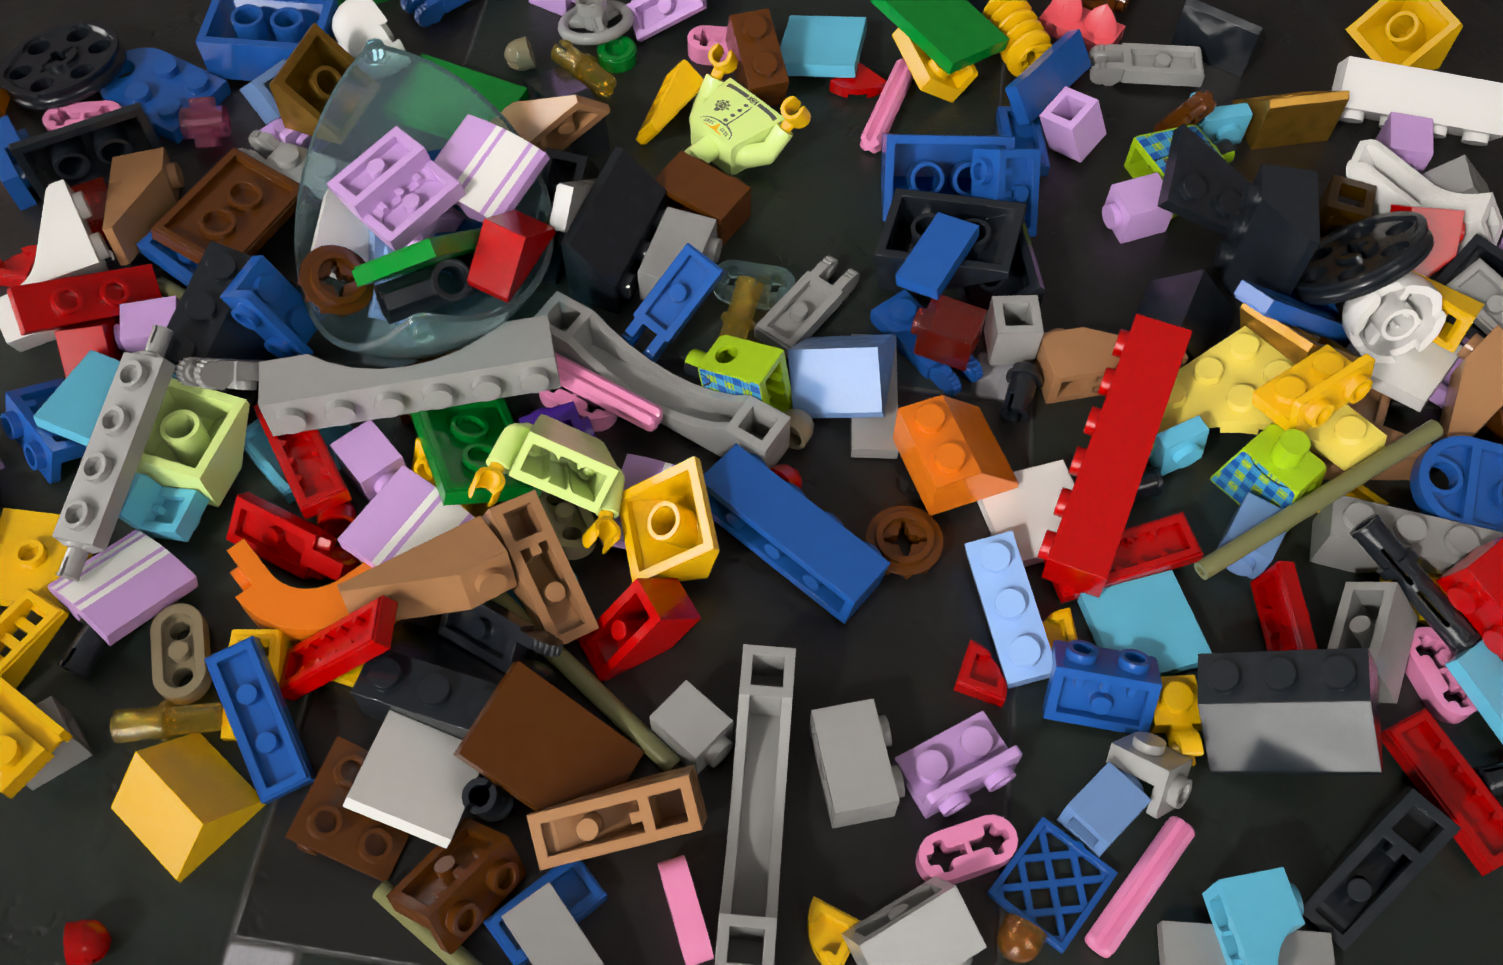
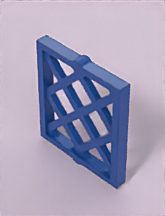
M1042 817L986 895L1018 919L1021 926L1028 927L1062 954L1118 872L1084 848L1082 842L1075 841L1045 817ZM1051 833L1066 844L1068 851L1050 852L1046 834ZM1039 836L1042 853L1024 855L1035 838ZM1083 857L1099 869L1100 875L1082 877L1078 858ZM1070 859L1074 878L1055 879L1051 860ZM1044 861L1047 880L1029 882L1025 863ZM1017 865L1021 883L1003 884ZM1101 883L1087 903L1084 885ZM1076 886L1079 905L1061 907L1057 887ZM1049 888L1053 908L1034 909L1030 890ZM1022 891L1026 910L1020 911L1004 898V893ZM1081 913L1066 934L1063 915ZM1055 916L1058 936H1052L1038 925L1036 917Z

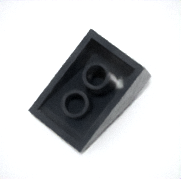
M896 188L874 254L878 289L898 292L905 289L896 285V273L938 212L979 225L978 239L945 290L1008 279L1027 204ZM905 289L908 293L919 294L911 290Z

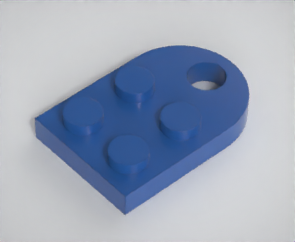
M136 48L126 51V61L122 70L107 86L99 91L103 100L114 101L121 108L138 102L144 104L159 135L177 144L232 93L226 80L156 48ZM133 72L129 76L119 78L122 74Z
M1452 436L1438 441L1418 456L1411 470L1410 488L1413 499L1422 514L1503 532L1502 444L1470 436ZM1430 468H1438L1446 474L1449 481L1447 490L1439 489L1431 482L1429 477Z

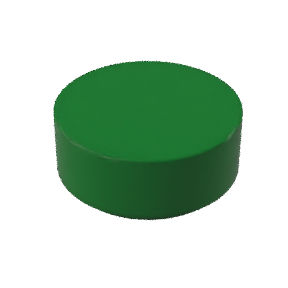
M622 35L615 40L598 44L597 46L599 65L607 72L624 73L632 69L637 62L636 44L627 36Z

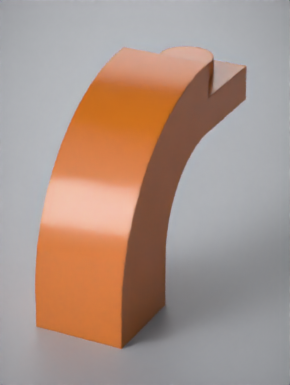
M245 539L227 550L238 566L230 571V574L243 590L235 598L260 629H278L283 631L292 646L349 615L337 585L372 568L368 564L362 563L329 585L319 588L301 589L288 586L276 579Z

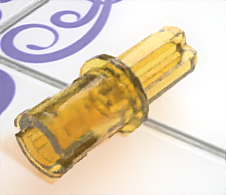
M566 39L560 40L559 43L567 49V52L557 44L553 46L551 58L556 64L567 70L598 96L610 97L614 93L613 89L617 85L616 79L598 65L597 59L589 53L584 54Z
M747 276L737 277L728 310L721 314V320L724 323L719 337L726 334L746 340L749 330H753L756 326L753 318L761 293L765 287L762 282L759 281L754 286L756 279Z
M165 700L159 706L138 709H116L113 712L114 717L110 719V732L114 742L120 744L147 739H161L162 742L175 739L177 735L219 731L223 725V706L218 702L175 706L173 701Z

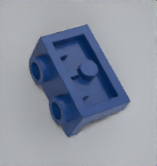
M974 149L970 170L972 178L971 197L1027 204L1024 220L1029 237L1037 236L1041 149Z
M263 255L252 256L221 294L220 298L232 309L231 315L238 323L254 330L265 340V348L275 357L280 359L304 354L313 355L314 352L307 343L325 318L309 302H305L304 296Z
M63 378L5 392V412L1 413L0 416L1 425L6 436L10 440L16 439L24 451V456L32 470H39L49 484L61 481V463L83 457L87 448L85 445L38 427L33 416L61 385L64 381Z
M1054 640L1052 647L1053 665L1042 706L1044 719L1128 734L1134 732L1149 733L1162 688L1159 667L1155 657L1148 656L1146 653L1136 649H1123L1119 651L1096 647L1084 640H1071L1069 642Z

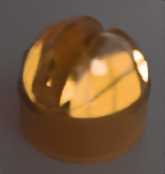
M1007 913L999 928L997 943L1000 952L1007 960L1015 963H1025L1033 960L1041 952L1048 936L1042 929L1030 921Z

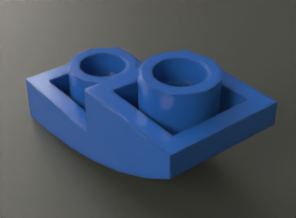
M8 115L0 118V180L20 211L37 203L29 187H32V184L10 152L8 144L30 138V135L25 128L17 131Z

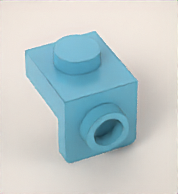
M1248 103L1218 106L1209 115L1203 117L1195 126L1200 128L1211 143L1226 138L1232 145L1240 144L1253 113Z
M1198 415L1158 433L1148 461L1152 466L1159 469L1161 476L1193 464L1202 458L1209 428Z
M135 473L119 518L151 538L188 542L194 530L198 527L201 516L210 499L198 490L163 487L146 474Z

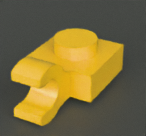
M1195 675L1162 676V688L1150 726V733H1166L1169 748L1192 758L1191 766H1195V756H1202L1204 754L1202 740L1198 731L1202 730L1198 709V685Z

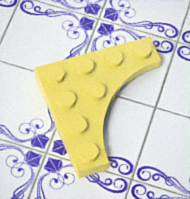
M1247 326L1242 327L1179 369L1158 433L1199 415L1208 428L1219 427L1220 433L1258 435L1259 429L1264 430L1271 423H1276L1252 404L1253 391L1295 364ZM1347 404L1335 411L1322 426L1318 428L1311 427L1304 431L1310 439L1311 446L1309 450L1326 458L1344 471L1383 449L1387 439L1385 433Z

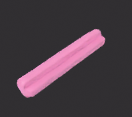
M904 58L896 61L861 135L860 147L864 151L869 150L874 154L881 150L882 133H889L914 77Z
M556 353L560 385L646 431L653 432L663 419V409L661 406Z
M1172 816L1162 826L1085 936V943L1103 958H1109L1115 953L1195 837V830L1191 825L1180 817Z

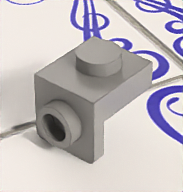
M1134 732L1111 743L1106 762L1110 761L1115 767L1154 786L1150 797L1152 801L1148 804L1146 813L1158 819L1175 808L1180 809L1187 801L1192 789V780L1188 778L1193 759L1167 747L1166 741L1157 735L1148 732Z

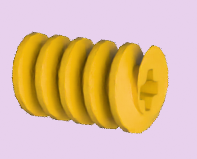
M989 0L982 14L1009 38L1005 50L999 53L1011 74L1018 77L1052 46L1051 38L1044 31L1043 25L1038 21L1037 15L1027 0Z

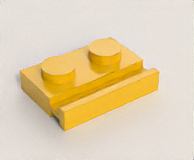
M0 676V792L12 799L54 757L52 752L63 741L68 743L73 736Z

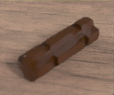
M1206 90L1204 93L1197 91L1187 101L1183 102L1154 126L1153 131L1158 132L1177 128L1183 124L1186 126L1197 124L1203 117L1214 111L1217 104L1212 99L1214 94L1209 90Z

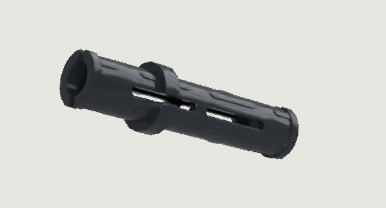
M1378 514L1366 518L1352 529L1350 535L1359 542L1379 566L1377 573L1385 581L1398 582L1408 601L1445 642L1452 654L1463 652L1479 640L1481 635L1450 603L1448 596L1417 563L1418 554L1411 547L1405 548L1381 521Z

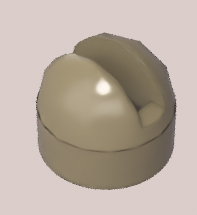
M527 36L517 38L508 43L505 48L504 57L511 69L527 71L536 68L535 57Z
M789 409L785 412L786 415L791 417L789 448L800 450L805 447L812 437L814 429L813 419L811 415L802 409Z

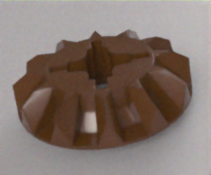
M325 245L312 250L299 266L300 276L297 285L302 286L305 293V302H312L320 308L321 315L331 313L339 315L340 319L350 314L359 313L371 300L374 283L357 287L352 270H354V267L366 262L354 251L338 245ZM331 269L335 273L337 280L350 283L341 288L339 297L333 285L321 282L328 279L331 275Z
M893 506L879 512L869 523L865 542L874 545L880 551L883 558L890 562L885 573L886 576L895 573L903 575L906 580L914 574L923 573L926 575L929 569L936 562H939L944 544L942 531L934 518L923 510L912 506ZM901 528H904V535H907L908 542L916 543L911 545L907 556H903L899 545L891 544L897 542Z

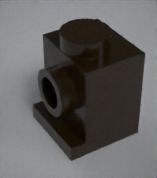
M1333 174L1319 200L1320 238L1346 225L1371 217L1377 186ZM1338 195L1357 200L1358 202L1356 206L1337 202Z

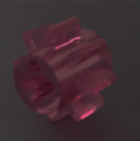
M215 97L188 98L190 107L180 108L179 124L184 138L187 140L195 139L196 148L222 146L221 137H230L231 119L225 105H216Z

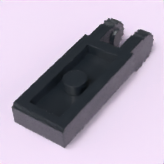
M492 600L471 610L442 614L438 628L440 635L505 674L512 663L520 661L550 684L553 683L554 670L546 667L540 661L527 659L525 656L528 648L540 655L560 656L564 646L563 641L547 631L534 629V624Z

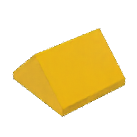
M1379 0L1345 30L1372 60L1433 71L1441 66L1463 28V24L1440 0Z
M694 456L623 491L619 514L632 583L637 578H678L679 581L708 578L720 550L701 461Z
M198 731L136 751L111 808L169 873L181 883L266 804L261 803L255 789Z

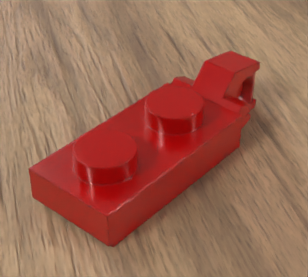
M250 492L237 495L226 540L237 544L245 539L257 556L302 579L313 577L322 580L327 576L337 581L358 567L360 560L342 547L335 546L337 538L332 534H328V531Z

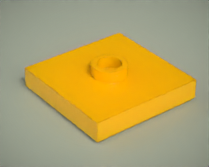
M4 508L0 517V606L9 607L30 587L60 607L67 614H70L69 610L49 591L47 586L60 578L56 576V573L59 571L67 550V546H64L52 537L60 514ZM93 553L88 554L87 560L93 556Z

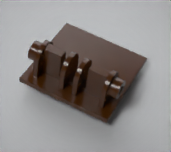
M337 736L285 838L298 843L297 848L308 854L317 856L320 853L384 882L389 879L410 834L343 807L345 799L369 750Z

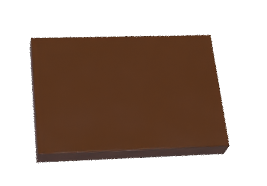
M233 147L151 228L152 239L199 264L210 241L254 256L308 199V188Z
M517 661L512 663L453 755L534 811H538L627 783L645 751L523 663Z

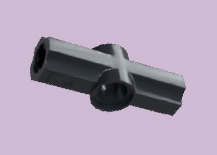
M475 252L454 259H445L431 267L375 285L376 300L388 324L402 321L444 305H451L461 299L483 292L468 285L467 282ZM441 271L450 272L455 276L458 283L455 294L446 293L440 288L438 275Z

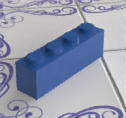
M736 443L704 474L713 520L843 624L851 618L880 585L890 565V562L883 558L880 551L871 543L860 540L847 530L834 514L824 512L807 499L798 486L784 481L771 471L766 463L756 454L748 453Z

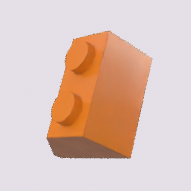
M940 395L898 408L892 439L929 516L1018 488L1019 482L979 407Z

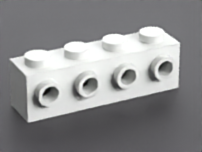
M1349 56L1338 63L1331 91L1349 90V101L1339 118L1340 121L1363 123L1364 119L1379 121L1378 127L1382 128L1390 112L1432 118L1433 138H1445L1446 134L1462 136V143L1486 146L1488 141L1503 137V83Z

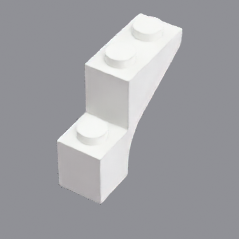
M1373 139L1359 141L1352 159L1347 163L1346 176L1349 179L1377 186L1372 216L1389 213L1391 204L1464 210L1465 235L1462 242L1458 245L1457 255L1476 233L1497 246L1503 230V219L1493 192L1462 194L1444 190L1426 179L1381 142Z
M64 180L54 182L46 188L34 267L21 285L109 271L104 259L111 257L109 249L100 232L92 233L87 222V218L93 217L88 201L82 191L75 193ZM8 294L0 297V329L8 345L19 352H23L56 340L54 331L59 329L21 336Z

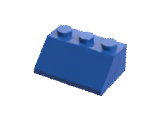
M212 0L195 42L208 72L222 79L253 81L283 59L287 60L314 23L336 41L332 31V18L338 9V0Z
M882 133V221H886L896 188L971 197L972 178L970 170L973 150L1015 149V137Z

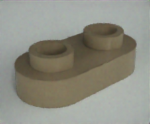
M542 490L540 502L567 559L577 560L588 556L594 550L597 542L596 539L588 549L582 544L583 534L595 522L591 511Z
M184 603L170 605L160 611L151 624L152 680L155 689L168 702L175 705H187L203 697L212 682L204 660L211 656L209 625L194 606ZM190 630L186 638L177 640L178 635L182 631ZM193 675L192 680L188 684L179 687L184 677Z

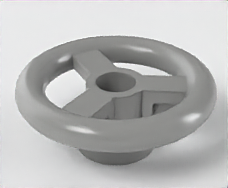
M575 0L576 6L560 18L558 32L565 41L572 44L584 46L603 44L625 34L634 22V13L625 3L616 0ZM619 14L622 15L623 18L618 24L609 29L606 27L609 20ZM586 28L589 31H594V33H577L570 29Z

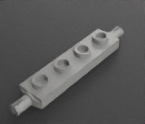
M153 325L144 350L123 353L52 534L53 538L67 546L56 576L79 582L88 554L103 552L107 549L176 368L173 363L164 358L170 340L174 335V332L167 327Z

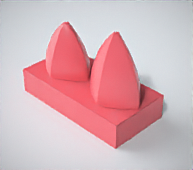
M1052 0L1038 20L1043 25L1044 31L1049 36L1058 40L1067 31L1080 29L1087 52H1090V48L1098 44H1118L1123 37L1126 27L1116 22L1114 13L1108 4L1098 6L1091 11L1082 6V0Z

